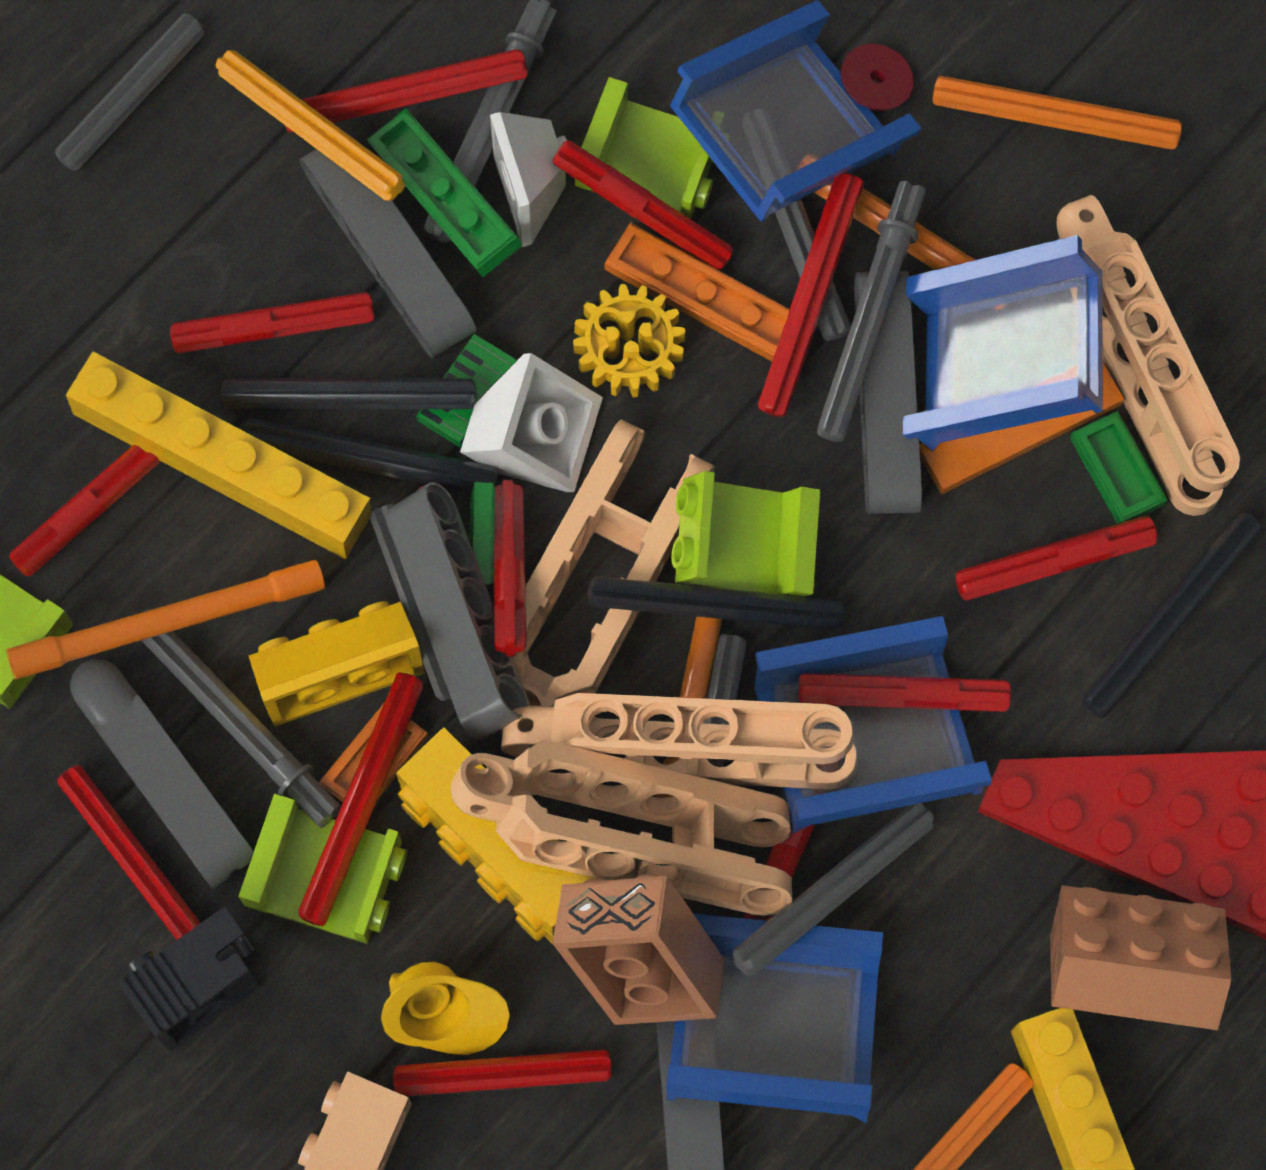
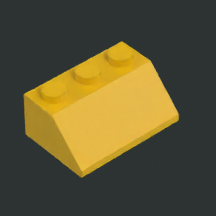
M387 601L371 604L359 611V617L339 623L337 619L320 622L308 630V635L291 641L287 637L269 640L258 647L259 652L249 655L262 700L274 727L391 686L396 674L399 672L414 676L425 673L418 642L401 602L389 605Z

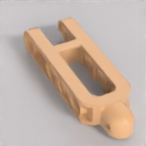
M1089 195L1068 203L1060 209L1057 215L1059 238L1063 239L1078 235L1082 239V249L1102 270V306L1107 317L1102 315L1103 361L1124 397L1123 403L1170 501L1176 509L1184 514L1192 516L1204 515L1215 507L1222 496L1223 488L1230 483L1239 469L1240 456L1238 449L1137 241L1126 233L1113 230L1101 204L1095 196ZM1123 267L1131 270L1135 276L1136 283L1131 288L1125 278L1126 274ZM1074 288L1071 290L1078 307V288ZM1144 312L1152 315L1157 321L1158 329L1153 334ZM1118 343L1121 344L1129 362L1124 361L1118 355L1116 349ZM1166 358L1173 360L1179 366L1180 377L1178 379H1174ZM1139 388H1142L1148 400L1147 406L1139 399ZM1211 451L1217 452L1224 459L1225 471L1221 474L1212 458L1213 454ZM1186 478L1190 485L1200 491L1210 492V495L1200 500L1190 498L1183 491V479Z
M622 419L618 421L526 585L527 646L524 651L517 652L513 660L525 689L529 706L554 707L555 700L576 693L595 694L640 612L610 609L602 624L596 623L591 631V643L576 671L571 669L567 674L553 677L531 666L528 652L593 534L596 533L639 555L626 579L656 582L672 553L675 540L679 537L680 515L676 512L675 504L677 492L683 484V479L703 471L714 472V465L691 454L687 468L676 489L670 487L650 523L611 503L631 467L645 435L644 430ZM533 726L523 729V733L531 731Z
M576 693L555 700L554 707L530 705L512 710L517 712V714H522V717L503 728L501 751L510 756L518 757L530 748L528 745L534 746L545 739L599 753L625 754L626 757L624 759L730 785L836 789L851 781L856 774L858 766L856 749L853 744L854 738L851 721L841 709L827 704ZM608 711L616 714L620 720L599 719L595 715ZM664 714L671 717L674 722L648 720L654 715ZM710 717H721L728 721L729 725L704 724L703 722ZM821 722H830L838 726L841 732L831 729H813V727ZM533 726L531 731L523 733V729ZM654 756L680 757V759L673 764L665 765L656 761ZM846 756L844 765L836 772H823L815 765L835 763ZM707 759H728L734 761L726 767H716L710 764Z
M545 739L527 749L515 760L486 753L469 755L461 763L452 779L450 791L453 802L462 812L473 817L496 822V832L521 861L608 881L634 879L642 874L668 876L682 898L754 915L777 914L792 902V877L785 871L755 863V858L714 849V837L755 847H771L784 842L791 832L789 807L785 800L775 795ZM480 764H484L488 768L477 769L474 767ZM554 769H565L571 772L560 774L552 773L550 771ZM613 781L619 782L622 785L609 786L601 783ZM669 794L673 797L658 798L653 797V795ZM532 795L544 796L672 827V843L653 839L651 833L643 831L636 835L600 826V821L592 819L585 823L547 814V809L542 808ZM760 818L772 819V821L768 822H757L753 820ZM560 839V840H566V841H560V842H558V841H550V840ZM602 852H618V853L609 854V853H602ZM656 864H668V865L660 866V865H656Z

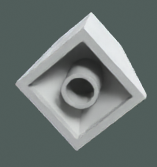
M504 112L494 113L490 115L493 157L519 239L523 244L522 247L533 243L566 186V172L554 165L553 157L560 145L567 140L565 136L556 138L551 120Z
M532 353L523 354L475 404L460 452L478 463L496 467L498 474L564 492H575L603 397Z

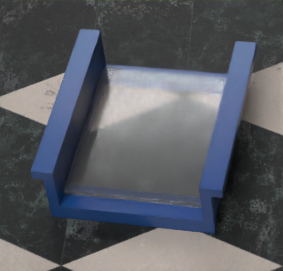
M819 0L680 65L677 70L683 80L670 107L760 222L766 220L770 214L833 182L834 177L844 172L852 173L887 154L895 156L901 144L918 135L922 129L910 113L883 127L870 109L858 104L846 92L841 81V73L816 43L820 32L830 16Z
M1078 235L906 277V296L927 315L925 412L903 416V436L905 438H918L933 452L940 443L1090 410H1093L1095 413L1103 412L1102 270L1082 249V239Z
M943 616L756 652L755 658L758 668L754 691L757 701L799 703L798 680L803 673L949 678L943 659V652L948 638ZM836 706L845 712L851 721L854 738L853 744L856 749L858 762L855 776L848 784L836 789L780 788L783 799L788 803L790 826L794 834L810 825L973 793V795L981 794L984 786L991 785L992 779L986 761L974 763L959 710ZM821 722L813 727V729H831L841 732L838 726L830 722ZM846 756L835 763L815 765L823 772H836L844 765Z
M694 914L725 959L718 1018L675 1021L671 1062L668 1067L666 1086L667 1100H675V1097L843 1114L851 1115L867 1123L868 1112L871 1107L872 1085H870L877 981L882 953L883 932L814 926L756 975L748 977L733 964V950L768 921Z

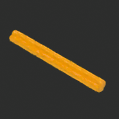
M227 50L223 57L217 59L215 66L219 70L220 77L382 199L392 201L404 190L405 183L402 181V174L237 51Z

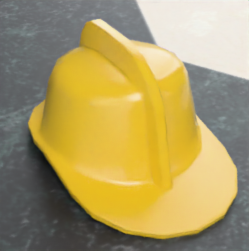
M421 962L409 967L401 974L394 973L391 975L389 980L391 994L384 1004L381 1021L385 1033L395 1042L447 1054L468 1055L487 1049L496 1043L507 1029L510 1015L506 1000L500 993L483 983L458 977L448 966L437 962Z

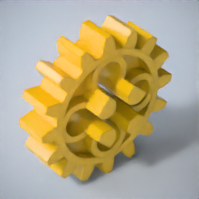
M620 284L618 297L612 298L606 290L600 291L599 307L589 302L585 303L584 316L587 320L578 319L575 321V333L580 337L573 340L574 354L583 355L579 359L581 373L594 369L592 376L593 386L597 388L605 381L611 382V395L613 396L618 395L622 386H629L630 393L634 398L639 395L640 385L645 383L653 392L659 390V375L668 379L674 377L675 367L672 362H682L684 348L677 344L685 341V328L674 327L679 322V312L677 309L664 312L666 297L663 294L651 301L647 299L646 286L642 285L636 295H629L626 285ZM641 317H649L654 323L652 325L650 322L643 323L639 328L638 344L631 341L630 339L634 336L636 321ZM607 320L613 321L618 325L619 331L614 326L606 327V330L600 327V324ZM620 337L623 340L629 341L624 345L623 359L619 364L609 365L604 361L607 356L608 359L617 357L620 351ZM639 351L644 355L651 354V351L656 352L658 358L653 361H646L642 359Z

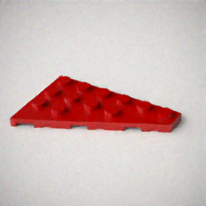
M1266 750L1003 759L997 764L991 778V785H988L978 808V813L1182 903H1203L1210 907L1224 908L1227 923L1266 939Z

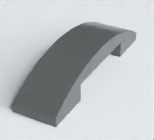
M711 1019L697 1020L696 1039H690L687 1066L716 1069ZM675 1021L656 1022L668 1170H724L719 1102L675 1097V1100H667L666 1086L668 1067L671 1062Z

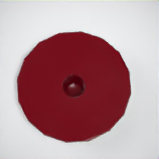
M866 44L858 46L847 54L841 66V81L846 92L858 104L871 110L887 111L898 108L908 100L913 89V73L908 62L897 51L885 45Z

